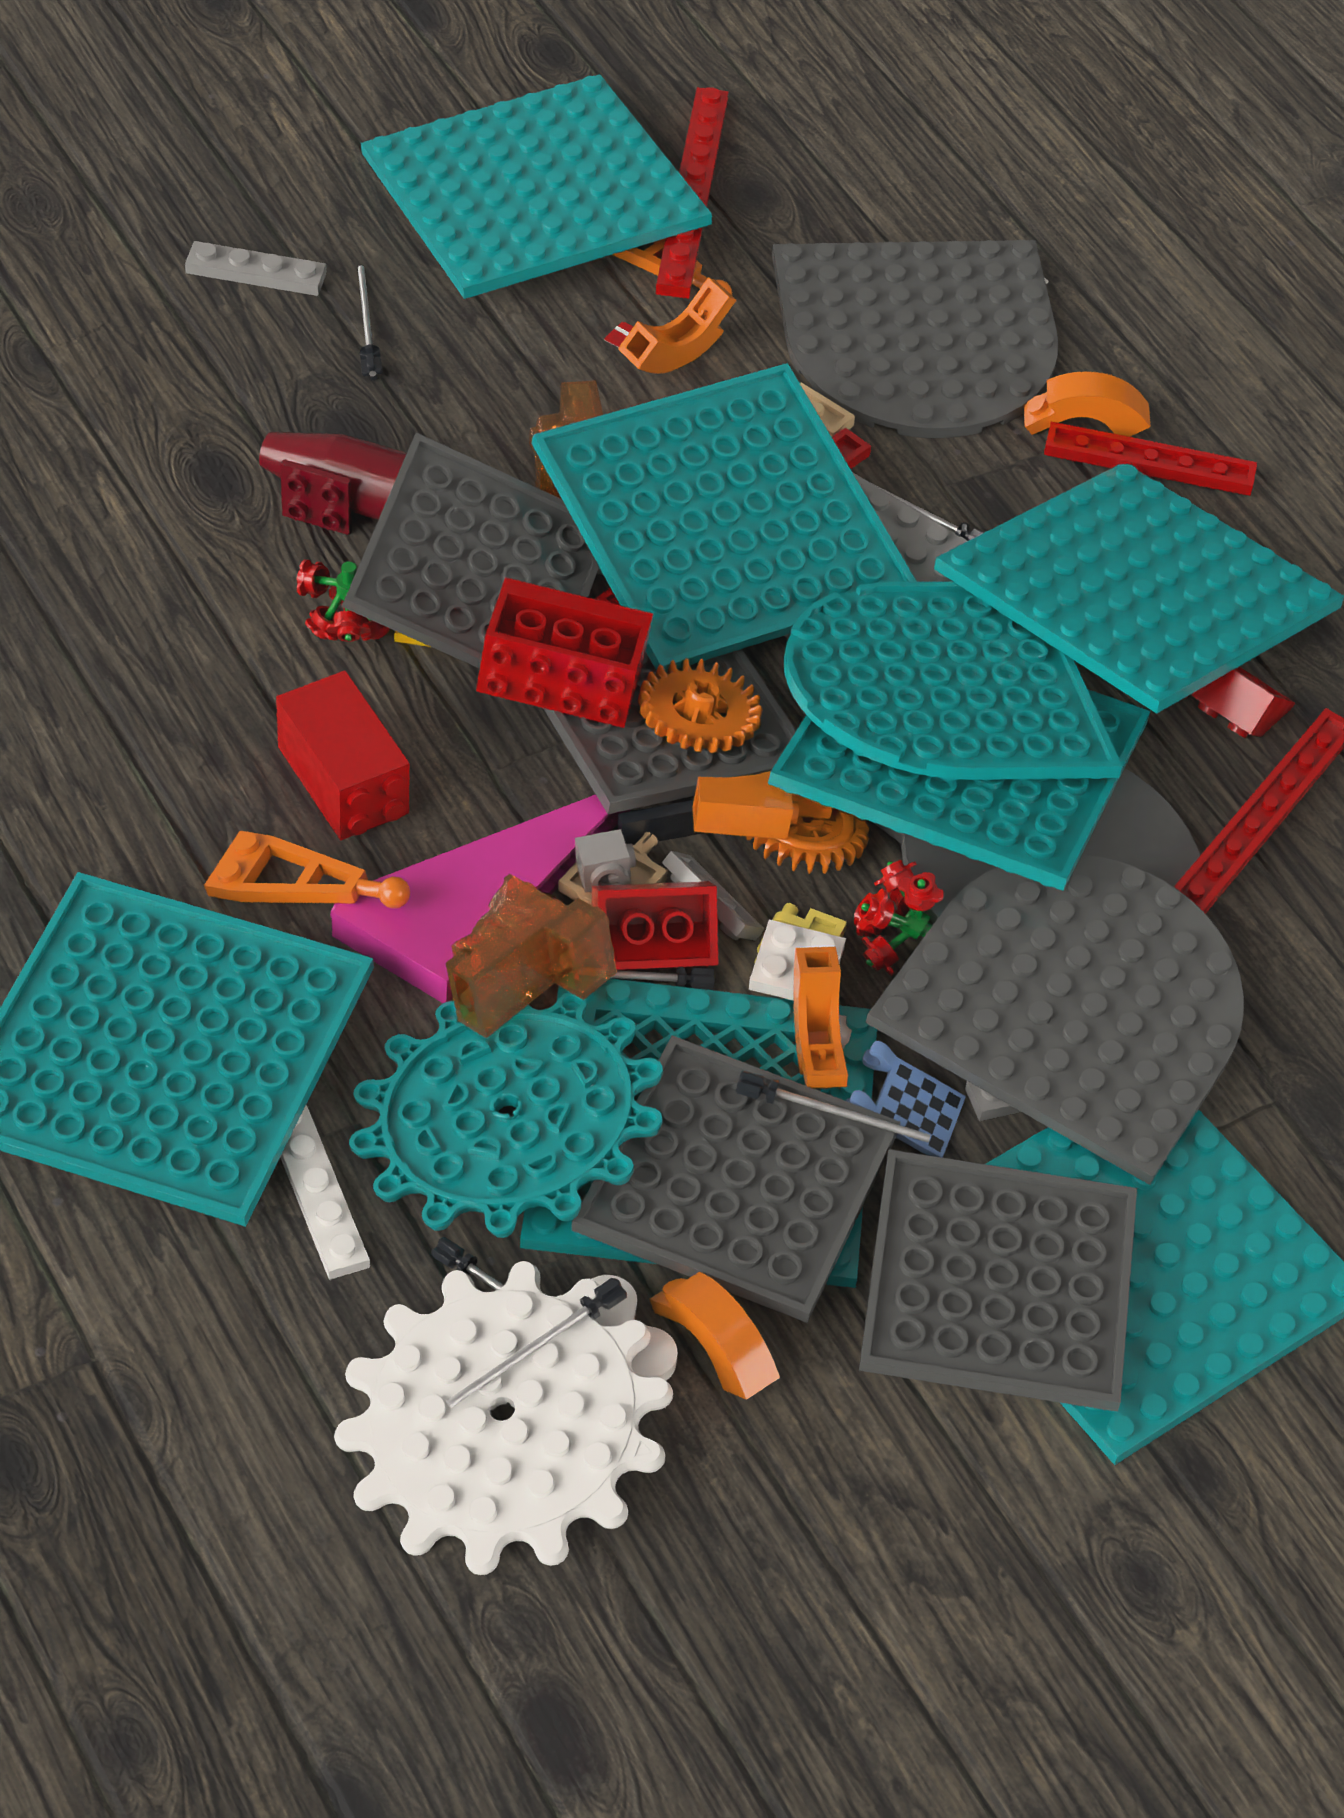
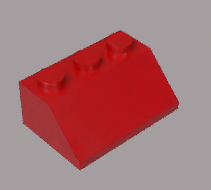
M1240 666L1190 694L1201 701L1197 706L1199 709L1214 718H1217L1219 714L1230 721L1227 727L1244 738L1248 734L1258 737L1263 736L1295 705V702Z
M703 881L592 886V924L599 970L719 965L717 886L713 883Z

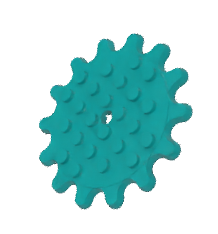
M509 986L498 993L495 1007L490 1012L480 1015L471 1014L457 1001L445 1002L436 1010L435 1015L439 1023V1029L432 1037L420 1040L405 1034H398L387 1040L384 1047L386 1055L398 1064L396 1072L391 1077L382 1080H365L355 1087L354 1098L356 1102L365 1109L379 1112L380 1116L374 1125L356 1131L349 1139V1145L351 1150L360 1158L385 1157L390 1159V1165L387 1170L380 1174L373 1183L374 1192L383 1201L394 1202L406 1195L423 1194L428 1198L422 1210V1219L431 1229L435 1231L444 1230L460 1214L474 1211L485 1215L486 1228L494 1236L504 1238L513 1233L518 1216L526 1209L538 1206L545 1207L559 1220L571 1221L578 1216L582 1203L577 1190L583 1184L593 1180H602L614 1185H623L630 1180L634 1165L632 1160L619 1150V1147L623 1142L631 1138L652 1137L659 1132L663 1120L660 1111L656 1108L642 1106L634 1098L638 1093L654 1087L660 1082L663 1075V1066L660 1061L653 1058L639 1060L625 1058L621 1051L633 1041L636 1033V1025L633 1020L627 1017H617L600 1026L587 1024L583 1020L588 1005L587 998L580 992H567L552 1007L537 1010L528 1005L526 991L523 988ZM505 1106L516 1108L513 1111L514 1115L512 1117L508 1113L501 1114L498 1111Z

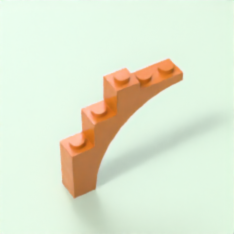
M771 771L738 777H698L692 806L694 832L787 840L790 824L796 825L798 816L830 819L833 807L821 805L819 802L769 785L768 780Z

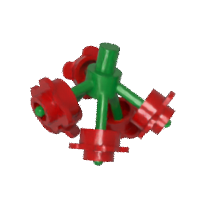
M304 559L300 564V570L297 574V592L300 596L310 594L312 598H318L331 585L329 596L333 601L330 607L318 606L316 610L310 611L309 615L311 618H307L305 621V625L319 638L353 642L361 637L363 641L379 639L385 636L391 629L344 608V611L337 612L339 605L343 604L356 574V564L353 562L343 563L341 573L337 578L330 577L328 568L322 562L312 564L310 560Z
M902 860L896 862L889 861L887 866L880 870L883 878L874 882L875 886L883 883L886 890L880 889L877 894L868 893L857 906L854 914L857 935L863 936L865 933L862 941L868 948L863 953L867 960V965L872 966L877 972L883 968L890 976L895 974L891 966L899 961L894 949L910 936L915 940L919 935L924 938L933 926L928 922L931 916L924 911L931 909L935 903L942 901L944 898V891L937 887L934 874L923 872L914 876L911 868L917 865L916 861L905 866ZM893 901L895 902L896 907H897V909L895 910V913H894V903H893ZM887 925L900 928L903 932L889 943L879 935ZM872 934L879 935L873 941L866 937H870Z

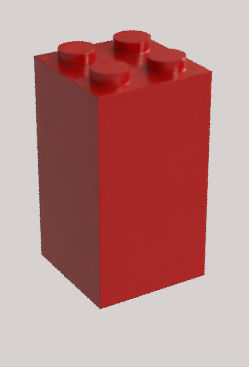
M345 670L276 696L278 748L340 841L354 835H361L371 828L386 822L396 821L402 816L409 814L410 763Z

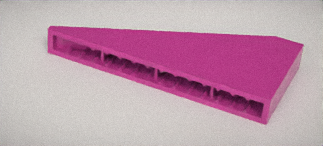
M595 794L375 879L373 881L383 882L389 877H399L405 880L410 887L408 902L400 908L392 909L386 907L379 898L360 895L355 903H335L330 914L332 918V937L360 954L373 958L375 963L441 1003L449 1002L492 958V947L504 945L535 912L534 904L536 899L544 893L552 894L558 888V881L576 863L575 838L612 831L618 825V815L630 812L631 809L607 814Z

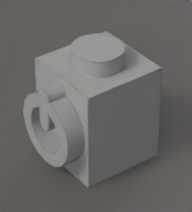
M621 829L575 838L576 865L585 893L591 892L592 886L631 884L630 868L636 867V857L632 843L625 844Z

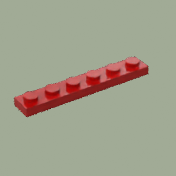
M1052 421L1044 450V455L1107 468H1113L1119 464H1129L1147 476L1251 496L1257 467V462Z

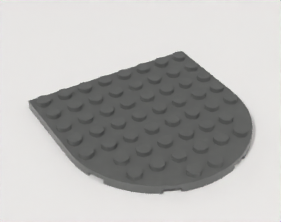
M1036 240L773 244L772 259L786 344L793 366L797 373L802 374L811 384V389L855 415L854 421L872 428L875 424L898 429L897 434L919 438L961 437L981 433L982 427L997 422L1004 425L1024 413V405L1029 400L1044 394L1046 391L1047 380L1051 379L1056 366L1058 336Z
M1082 854L1064 891L1044 886L1040 882L1015 873H1008L998 867L985 872L971 881L946 906L869 1011L866 1023L1150 1185L1219 1079L1233 1054L1241 1032L1244 1015V995L1238 967L1228 944L1213 922L1192 900L1175 887L1140 868L1104 857Z

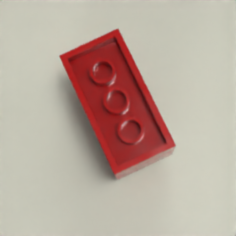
M505 577L485 634L476 692L625 728L642 670L653 613Z

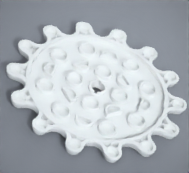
M522 1261L512 1267L507 1282L502 1288L493 1292H482L475 1287L469 1275L458 1270L452 1271L443 1280L444 1304L437 1311L430 1314H419L400 1304L389 1308L384 1317V1326L395 1340V1348L389 1355L379 1359L358 1357L349 1363L345 1373L346 1380L351 1387L363 1391L369 1396L370 1407L365 1413L357 1417L343 1420L335 1431V1442L341 1450L346 1452L362 1451L367 1452L373 1457L375 1461L374 1470L358 1483L354 1490V1500L356 1505L365 1511H374L392 1503L403 1506L408 1512L409 1519L401 1534L400 1542L408 1554L414 1556L427 1553L440 1538L455 1536L461 1539L466 1546L465 1560L468 1569L477 1575H487L497 1567L500 1553L507 1544L514 1541H524L534 1549L540 1562L552 1566L563 1562L568 1555L569 1547L566 1539V1530L574 1520L590 1518L608 1529L618 1528L625 1523L628 1517V1508L624 1500L616 1492L615 1484L618 1478L628 1471L656 1472L663 1466L666 1457L664 1449L659 1443L641 1435L638 1427L640 1419L650 1411L665 1408L673 1399L672 1387L666 1380L660 1377L637 1376L631 1369L632 1359L637 1353L645 1349L650 1342L651 1334L644 1323L638 1320H629L621 1325L610 1327L603 1326L596 1319L592 1320L589 1315H586L452 1408L446 1402L452 1396L583 1308L580 1299L584 1296L594 1299V1289L600 1286L598 1283L591 1279H582L564 1295L557 1297L543 1294L540 1289V1272L537 1267L529 1262ZM507 1402L515 1408L514 1414L507 1420L500 1421L491 1416V1410H494L499 1405H505Z

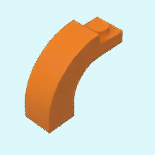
M708 277L688 307L677 318L662 326H649L637 321L618 350L638 369L645 372L660 374L678 369L700 357L722 335L724 330L719 324L734 305L736 299L716 280Z
M1072 372L1048 379L1047 392L1033 397L1024 405L1025 428L1031 435L1049 428L1051 421L1059 423L1075 417H1088L1099 420L1106 424L1114 434L1128 437L1151 427L1149 403L1144 396L1128 382L1099 372Z
M836 947L795 948L793 999L796 1051L800 1075H804L805 1085L810 1088L847 1087L848 1072L842 1049L839 1024L841 969Z
M698 1272L689 1279L680 1278L672 1280L663 1286L661 1292L649 1299L655 1314L680 1323L698 1339L713 1363L723 1390L747 1400L780 1378L771 1353L748 1314L734 1297L711 1277Z

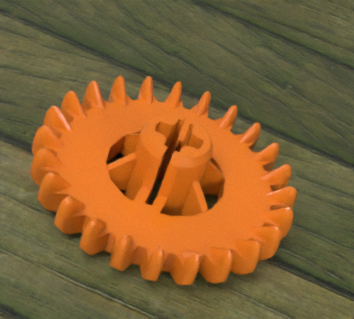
M685 658L681 671L676 668L674 660L670 662L668 673L665 672L663 665H659L656 675L654 672H649L647 680L642 682L638 697L639 712L646 719L645 723L647 726L655 728L654 733L657 736H667L668 743L675 744L678 742L680 743V748L687 750L689 747H693L695 752L702 753L703 748H706L710 753H717L718 748H721L723 751H729L732 749V745L735 747L744 745L745 740L753 738L754 732L759 729L763 709L759 705L760 696L755 695L753 697L754 685L751 684L743 690L745 683L744 675L736 682H731L732 667L728 669L725 675L719 676L718 662L714 664L709 672H706L703 659H700L696 670L691 669L688 658ZM719 713H726V716L723 717Z
M832 808L830 819L798 816L796 825L790 824L787 840L746 836V839L751 840L754 838V850L759 849L762 844H766L764 859H767L772 852L777 851L778 866L782 864L785 858L791 857L792 871H795L800 861L803 860L807 864L808 874L812 872L815 862H819L822 865V871L826 874L829 869L830 860L834 862L836 870L840 871L844 858L847 864L851 866L855 857L860 858L869 840V826L865 820L857 818L855 815Z

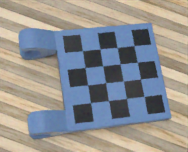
M875 1041L871 1048L865 1051L862 1062L870 1069L888 1072L877 1102L875 1104L866 1093L860 1090H855L850 1099L848 1098L845 1101L900 1121V1126L930 1134L929 1143L901 1134H897L896 1138L928 1156L943 1158L966 1096L896 1057L885 1043Z

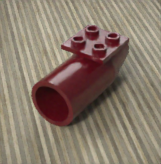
M269 432L261 446L259 464L264 469L281 478L282 516L349 535L352 531V512L379 520L407 453L345 434Z

